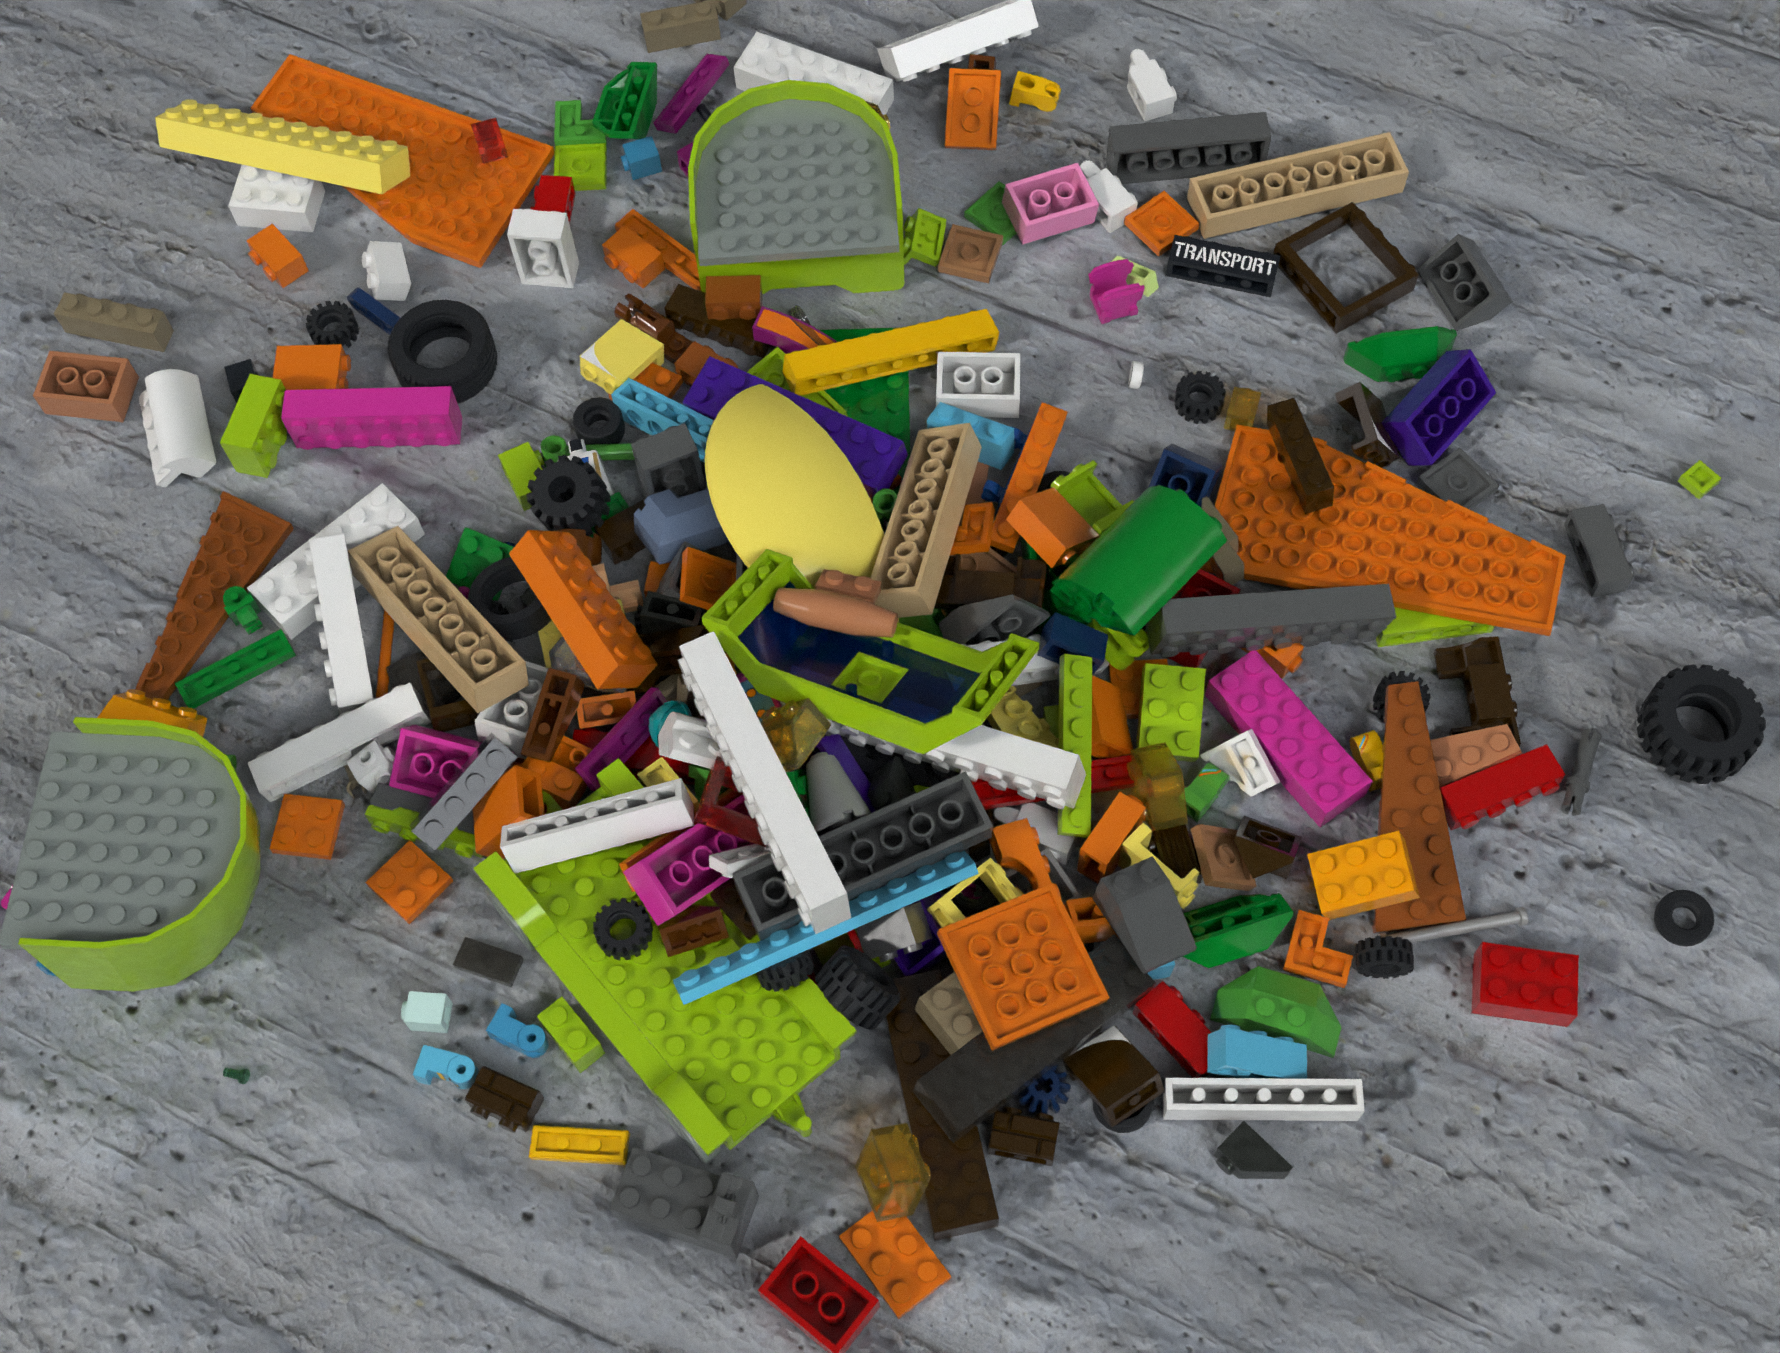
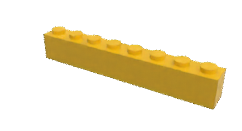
M987 309L970 311L965 314L947 316L942 319L921 322L903 328L899 327L881 333L845 339L828 345H819L810 349L793 351L785 354L782 373L791 392L801 396L937 364L938 352L986 353L994 351L1000 332Z

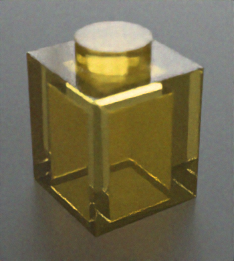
M1234 387L1224 429L1235 431L1237 424L1253 427L1261 393L1249 388Z

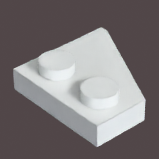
M1252 728L1200 755L1204 761H1210L1230 775L1229 780L1235 781L1251 797L1280 782Z

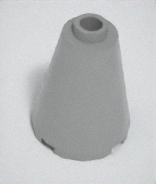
M821 752L810 758V761L806 764L810 821L818 837L871 814V811L834 755Z

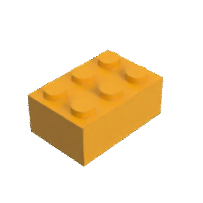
M1399 831L1307 854L1321 914L1329 918V920L1420 898L1405 838Z

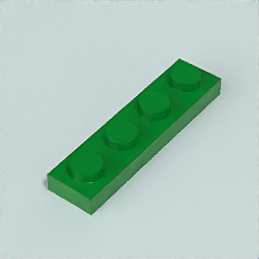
M280 629L176 682L175 685L186 706L194 709L295 657L296 654L283 630Z

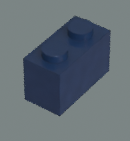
M1055 612L1042 628L1037 655L1059 665L1060 656L1063 654L1092 657L1093 675L1104 663L1108 635Z

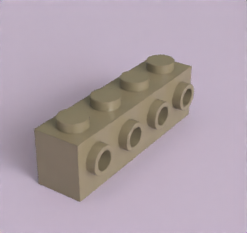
M64 292L54 312L55 317L66 333L160 352L165 351L174 332L166 315L159 309H146L130 303L121 304L105 298L87 297L79 293L75 295Z

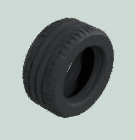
M433 300L410 309L398 320L392 329L387 348L393 370L402 387L451 386L457 403L474 397L487 386L495 373L498 357L491 331L481 313L465 303L453 300ZM445 337H457L470 344L465 356L453 365L443 368H427L416 362L421 350L432 341Z

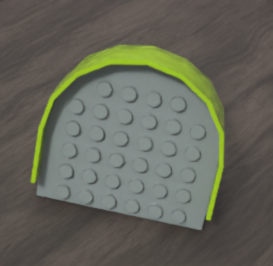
M785 80L749 88L715 109L695 135L688 166L690 227L701 292L706 293V276L760 275L763 294L771 289L836 285L852 293L895 291L904 286L903 210L898 153L887 122L863 98L828 83Z
M74 717L73 723L82 733L51 732L0 934V947L3 949L26 950L73 989L135 992L176 985L211 964L242 928L259 883L261 870L260 824L256 810L228 756L197 732L148 720Z

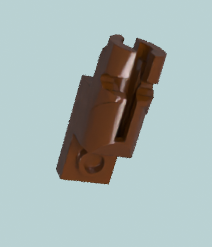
M628 293L625 295L629 305L626 307L619 302L615 307V317L626 321L663 343L664 358L675 365V362L693 342L675 331L672 320L660 314L648 304H644L642 300Z

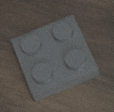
M1458 448L1420 475L1416 482L1425 492L1446 502L1449 499L1470 510L1494 494L1499 487V484L1461 448Z

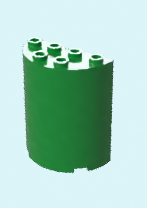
M1161 485L1147 488L1053 582L1054 587L1050 590V595L1055 609L1061 615L1088 623L1094 619L1102 627L1135 636L1228 541L1222 532V524L1215 517L1209 516L1183 490L1177 489L1175 491Z

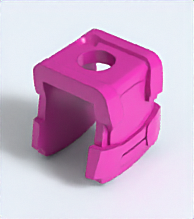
M1128 259L1097 266L1088 274L1090 284H1092L1090 298L1101 324L1128 315H1138L1136 304L1142 298L1145 287L1144 285L1140 286L1139 283L1127 285V276L1134 267V264Z

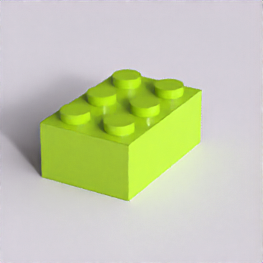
M249 374L220 441L222 448L238 473L268 478L271 469L276 466L277 454L287 439V429L281 419L286 389L280 379Z
M1145 663L1142 668L1135 757L1195 762L1199 758L1206 669Z

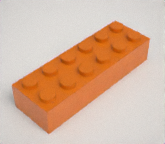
M528 530L509 555L596 688H638L658 664L651 655V650L636 633L635 626L628 621L622 612L620 604L607 590L605 582L591 566L589 558L583 554L577 545L574 536L569 532Z

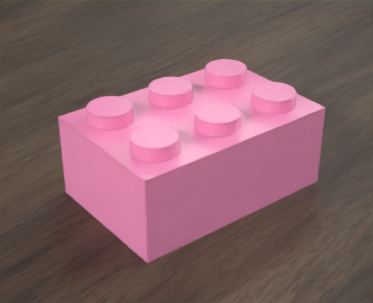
M1078 163L1005 184L1002 204L1022 245L1095 222L1099 203Z

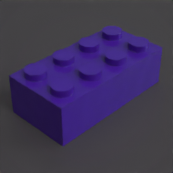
M1471 349L1446 351L1381 423L1408 466L1433 465L1491 400L1496 391Z

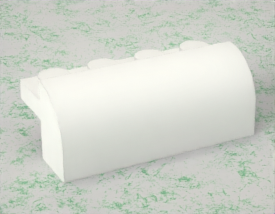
M178 369L154 372L145 378L146 390L139 396V404L141 406L155 482L157 486L166 488L181 473L201 478L216 464V458L198 375Z
M671 712L658 734L659 755L733 775L730 767H726L722 760L717 740L713 741L710 736L706 720L677 712ZM768 737L785 772H788L787 759L792 752L790 743Z

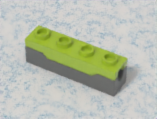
M378 783L364 815L371 824V828L384 834H388L391 831L398 833L405 840L415 842L416 839H421L411 832L410 824L433 798ZM473 810L467 814L437 848L438 850H443L446 847L455 850V853L466 858H472V855L483 858V855L476 853Z

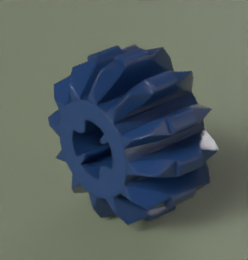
M1041 1060L1039 1061L1038 1070L1032 1064H1028V1074H1019L1018 1080L1022 1084L1016 1086V1093L1023 1095L1019 1100L1021 1106L1031 1103L1029 1113L1034 1114L1037 1108H1041V1113L1047 1114L1048 1107H1050L1057 1114L1060 1111L1058 1103L1067 1104L1069 1098L1064 1093L1070 1092L1071 1085L1064 1082L1067 1078L1066 1072L1055 1074L1058 1066L1056 1063H1053L1050 1069H1045V1061ZM1038 1084H1041L1043 1087L1049 1086L1048 1093H1045L1044 1090L1037 1091Z

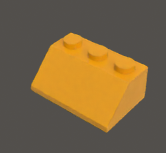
M128 689L125 693L113 695L97 717L155 721L195 731L202 737L204 736L208 719L198 715L197 710L193 708H178L172 706L169 700L162 698L151 699L145 697V692L135 689Z

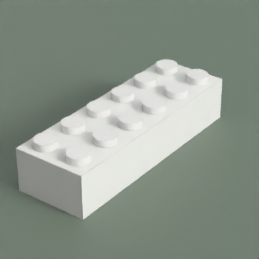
M1006 0L877 48L886 77L894 78L896 82L901 80L905 82L917 78V72L922 73L926 71V73H930L940 69V64L960 62L964 60L962 55H978L986 52L985 47H999L1009 43L1008 38L1017 37L1019 39L1032 34L1031 30L1039 26L1031 0Z
M757 31L734 66L736 88L743 91L785 80L828 83L863 98L882 118H884L894 101L893 79Z
M382 483L312 538L344 534L348 552V550L396 526H399L414 543L424 536L425 533L418 518ZM309 540L247 587L257 605L283 630L290 640L317 620L314 604H320L318 593L312 594L309 577L315 576L314 567L307 566L305 549L310 548ZM350 564L353 586L355 590L362 584L354 577Z

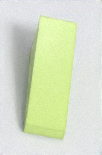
M1117 255L1111 262L1125 258ZM1132 262L1134 267L1132 272L1128 274L1126 282L1128 284L1139 283L1140 286L1144 285L1143 294L1149 297L1159 288L1156 272Z

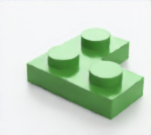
M581 100L555 102V146L606 143L607 146V136L593 127V119L582 120Z

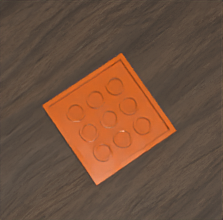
M1053 883L940 928L937 931L941 944L992 1051L1105 1003L1110 999Z

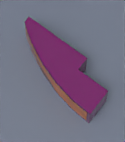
M764 306L761 307L752 327L755 341L780 347L785 354L837 342L827 334L799 319Z

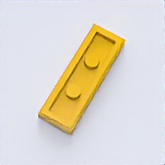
M533 1125L529 1158L531 1160L626 1165L630 1132L628 1130Z

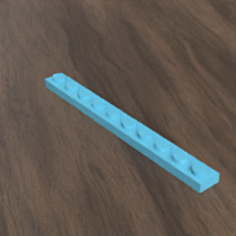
M965 850L960 853L949 854L942 861L933 865L922 866L908 876L893 879L887 885L874 891L863 892L858 898L849 901L851 918L815 934L811 924L805 926L801 921L799 924L786 930H778L772 933L770 937L757 943L746 944L739 951L730 955L717 957L703 967L685 971L680 977L673 979V983L683 1005L977 875L979 873L976 864Z

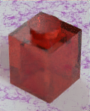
M496 117L471 124L483 164L508 157Z

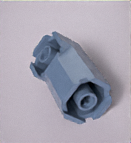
M670 489L649 495L645 499L644 503L646 506L642 511L638 508L634 513L635 533L659 565L672 562L685 541L702 551L730 543L717 519L708 489L686 496H678Z

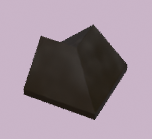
M1244 815L1234 842L1253 879L1267 873L1287 879L1302 837Z

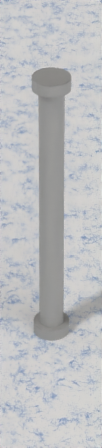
M1517 907L1513 912L1386 935L1383 932L1378 933L1377 936H1392V938L1398 936L1402 937V939H1408L1409 942L1416 943L1517 923L1519 926H1524L1528 924V915L1524 907Z

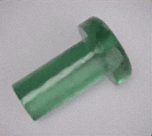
M226 1067L223 1071V1076L236 1079L240 1084H246L250 1078V1071L246 1068L240 1071Z

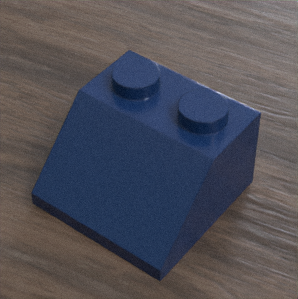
M1170 444L1163 450L1149 487L1161 485L1175 491L1177 489L1183 490L1193 502L1202 508V498L1210 497L1223 465L1175 444Z

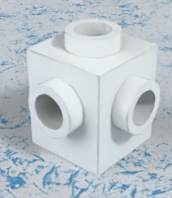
M374 740L346 763L357 782L374 794L378 783L385 785L390 783L396 753L389 746L384 748Z

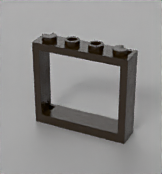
M1353 202L1276 243L1273 253L1280 256L1278 268L1336 334L1414 291L1419 275L1416 268L1409 264L1400 254L1398 248L1384 237L1383 232L1378 227H1375L1367 218L1366 213ZM1348 225L1396 279L1344 307L1296 252Z

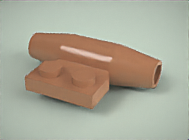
M824 569L815 585V589L778 588L773 603V610L776 613L809 626L854 636L893 638L898 623V613L875 605L881 592V581L872 580L865 576L858 577L844 574L838 570Z

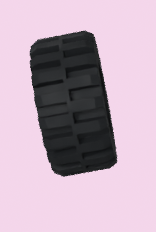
M1692 664L1685 665L1682 670L1676 668L1669 671L1666 676H1663L1656 683L1641 705L1642 708L1638 712L1637 721L1640 723L1637 727L1638 737L1644 738L1641 746L1645 753H1651L1652 757L1650 760L1656 766L1662 765L1665 768L1664 772L1670 776H1673V774L1679 775L1681 781L1690 783L1692 779H1695L1697 784H1708L1711 780L1718 783L1724 781L1728 776H1734L1741 770L1761 745L1764 738L1763 731L1766 728V720L1764 717H1760L1764 710L1762 704L1754 700L1757 695L1751 688L1747 689L1743 685L1745 682L1738 676L1735 679L1728 675L1729 671L1722 668L1719 671L1713 670L1712 665L1702 664L1700 668H1697L1696 665ZM1692 706L1709 712L1720 723L1725 740L1721 742H1706L1693 737L1680 724L1676 708Z

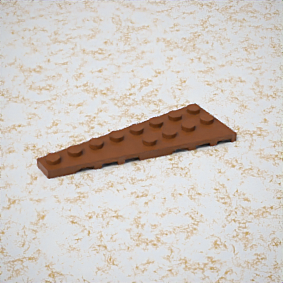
M225 491L221 493V501L216 513L213 512L210 517L211 524L206 535H202L198 554L188 567L176 597L178 599L173 611L169 612L166 617V627L162 636H158L155 642L157 646L150 663H146L135 690L145 692V697L151 699L162 698L168 700L177 688L175 683L184 679L229 618L224 609L226 607L223 602L225 591L230 587L240 586L248 592L247 587L257 580L294 530L290 522Z
M1419 682L1388 685L1385 696V737L1382 749L1384 754L1383 771L1381 772L1382 790L1379 802L1378 836L1399 831L1405 838L1420 898L1375 909L1374 925L1372 926L1374 934L1466 920Z

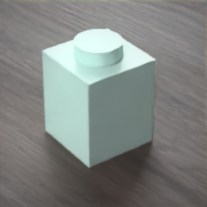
M409 991L408 1000L402 1004L401 1018L411 1031L448 1033L453 1003L448 995L444 993Z

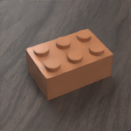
M49 351L33 397L45 414L124 422L139 376L126 358Z

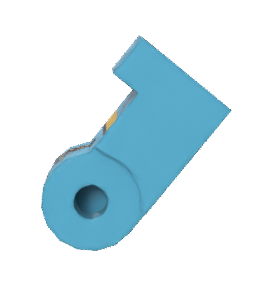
M423 1045L413 1076L417 1082L430 1085L432 1078L435 1077L451 1081L460 1089H469L474 1084L479 1071L472 1059L467 1056Z

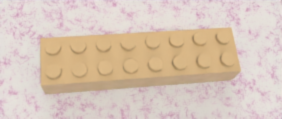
M1387 132L1190 178L1187 200L1195 219L1199 222V229L1203 239L1343 207L1351 202L1355 204L1402 193L1409 171L1391 133Z
M970 423L918 431L871 575L872 580L882 582L881 592L875 605L898 613V618L932 615L982 449Z
M399 526L348 550L354 577L477 713L484 711L529 685L526 662Z

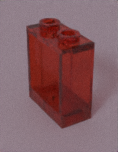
M717 756L708 773L694 821L766 847L758 832L757 827L759 826L755 818L752 819L750 816L716 804L721 785L738 791L731 776L733 773L730 767H726L722 758Z

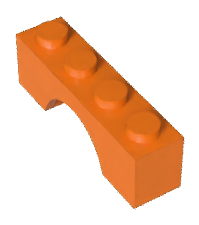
M1027 818L993 828L992 838H989V842L996 861L1001 867L1020 872L1030 882L1033 890L1052 883L1048 874L1050 873L1048 859L1046 855H1041L1038 848L1040 841L1035 827H1030ZM1053 883L1054 886H1055V888H1056V890H1057V892H1058V894H1059V896H1060V898H1061V894H1060V891H1059V888H1058L1057 884H1056V883Z

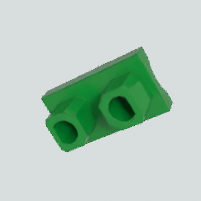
M240 586L228 588L223 595V602L226 606L224 609L236 626L242 624L248 635L262 628L263 624L257 616L262 611L252 595L248 594Z

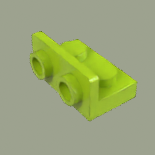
M920 208L912 216L906 218L903 226V231H905L903 239L905 265L911 258L934 267L938 265L941 258L947 219Z

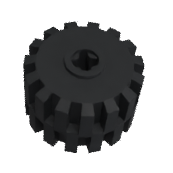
M566 455L558 456V462L554 463L552 459L545 461L544 463L547 467L543 470L538 467L534 472V475L537 477L536 480H529L527 486L532 492L527 494V501L532 506L530 509L549 531L581 529L586 530V536H590L593 534L592 527L597 525L600 528L604 524L601 518L602 515H609L610 507L607 505V502H610L611 498L606 490L607 486L588 462L584 463L579 457L573 456L570 461Z

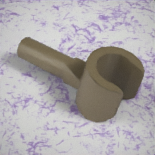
M345 765L344 768L349 778L346 787L349 795L355 799L353 789L356 786H361L366 794L367 789L357 782L349 766Z

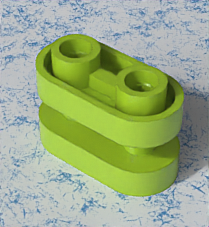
M1094 619L1087 624V626L1108 635L1105 659L1118 670H1125L1134 662L1135 657H1140L1149 649V638L1143 629L1135 636L1102 627Z

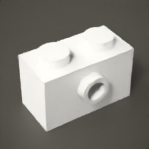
M370 241L367 251L362 254L363 268L367 269V286L372 290L373 298L376 300L405 301L411 286V280L402 244L399 242Z

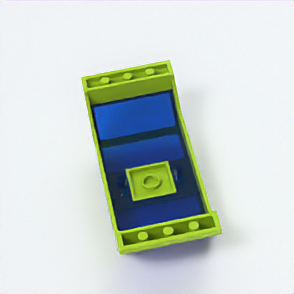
M766 549L702 616L703 625L709 632H715L723 650L758 693L920 754H925L982 725L1039 650L1040 644L1039 642L1011 633L1007 641L981 652L901 623H897L893 638L854 636L806 625L774 612V598L778 588H814L795 567L792 557Z

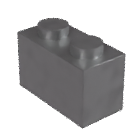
M921 902L900 908L856 928L864 954L871 959L879 957L880 963L898 957L897 950L903 949L905 954L923 948L921 942L933 938Z

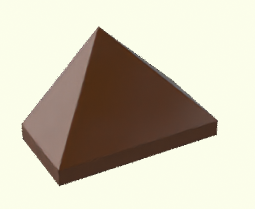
M691 905L658 927L668 957L729 937L720 907Z

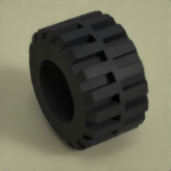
M842 945L815 974L817 985L828 1002L849 1021L865 1029H875L901 1000L900 993L889 975L866 954L847 945Z

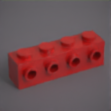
M1545 744L1440 787L1447 824L1450 830L1459 827L1468 829L1485 816L1494 818L1504 813L1507 807L1514 804L1516 807H1521L1529 803L1536 795L1541 793L1543 796L1550 795L1560 788L1559 784L1566 774L1549 746Z

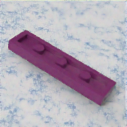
M708 53L704 56L653 122L657 131L678 133L730 65L726 56Z
M651 687L575 768L591 791H596L601 787L597 778L599 772L618 758L624 764L650 736V715L657 708L668 702L659 688Z

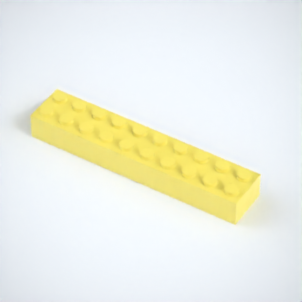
M192 99L184 100L180 105L168 108L164 113L155 117L159 145L162 148L378 194H384L411 176L408 146L399 145L396 141L392 140L380 141L375 140L372 136H355L349 131H331L328 127L324 126L312 127L307 126L304 122H287L284 118L280 117L268 118L263 117L260 113H243L240 109L219 108L217 104L205 105L197 103L196 100Z

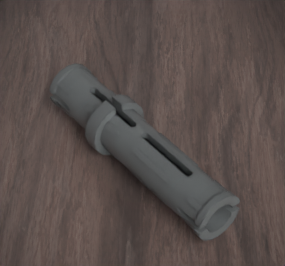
M1585 729L1581 732V739L1571 776L1567 777L1565 782L1567 790L1561 805V811L1569 814L1571 804H1573L1572 816H1577L1581 813L1584 795L1590 789L1591 784L1588 780L1599 741L1601 740V734L1594 730L1592 739L1589 741L1591 729Z

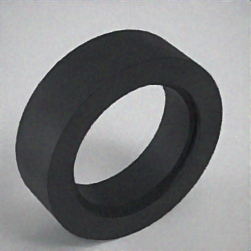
M511 557L501 559L485 568L473 581L468 594V601L505 640H517L531 636L543 629L552 620L537 597L529 606L516 613L498 615L489 610L491 600L500 590L510 584L526 581Z

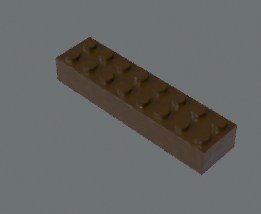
M938 969L892 979L900 993L901 1000L885 1017L934 1241L998 1227V1211L961 1055L954 1060L915 1011L919 997L943 980L941 971Z

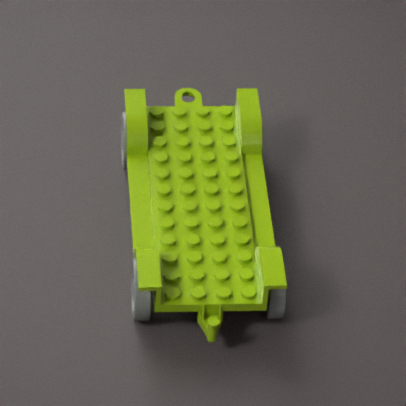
M618 758L597 774L601 787L576 806L645 787ZM542 791L543 803L547 805L546 814L563 810L550 794ZM661 835L519 873H514L507 859L503 860L495 851L473 868L488 887L485 890V894L506 924L528 950H536L655 1097L658 1096L656 1104L686 1145L703 1163L707 1164L721 1152L720 1146L722 1144L729 1150L734 1148L771 1116L775 1120L796 1130L803 1137H808L812 1134V1121L805 1114L799 1093L841 1058L840 1052L855 1040L854 1034L857 1033V1030L841 1012H838L828 1002L818 985L809 977L806 981H800V985L796 987L792 985L788 990L784 991L781 988L780 991L774 992L773 989L768 991L765 987L763 988L755 973L683 1005L673 979L680 977L685 971L703 967L717 957L727 956L739 951L746 944L757 943L760 939L756 935L752 940H748L721 910L729 935L728 938L671 957L667 956L658 928L660 925L657 926L637 893L631 891L619 863ZM710 893L692 904L718 907L711 899ZM621 898H626L628 902H631V900L637 901L639 906L642 905L645 908L652 923L653 937L651 942L648 941L649 947L646 951L642 949L640 951L641 955L638 957L632 955L631 960H625L624 957L616 960L612 955L610 957L607 956L599 947L594 935L593 922H596L595 916L597 912L601 913V907L605 904L610 906V901L616 900L617 903L621 902ZM631 919L618 920L612 925L610 935L616 940L628 939L635 933L636 923Z

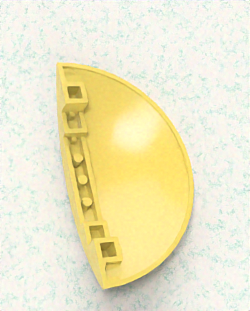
M759 384L736 394L718 412L711 425L705 449V473L710 499L717 519L738 556L747 568L766 549L792 557L795 567L814 589L824 569L838 570L844 574L871 578L884 538V532L875 508L859 476L845 454L830 435L807 412L789 398L770 387Z

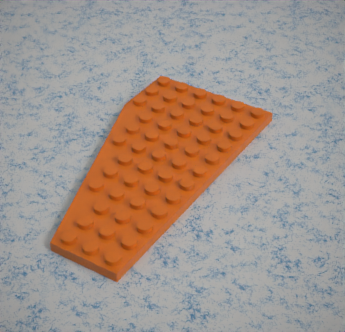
M289 54L251 106L252 113H260L263 117L284 118L287 122H304L307 126L328 127L331 131H349L355 136H372L375 140L396 141L399 145L408 146L411 176L384 194L342 187L411 243L478 268L483 266L510 224L513 209L521 207L554 156L553 146Z
M1237 424L1215 507L1238 536L1237 554L1244 562V579L1300 590L1389 584L1393 604L1396 608L1545 636L1551 635L1566 555L1533 539L1528 541L1488 522L1489 518L1449 499L1446 502L1406 483L1407 479L1369 461L1364 463L1328 446L1326 441L1312 437L1334 485L1333 506L1305 514L1270 431ZM1209 560L1200 568L1206 572L1214 573Z

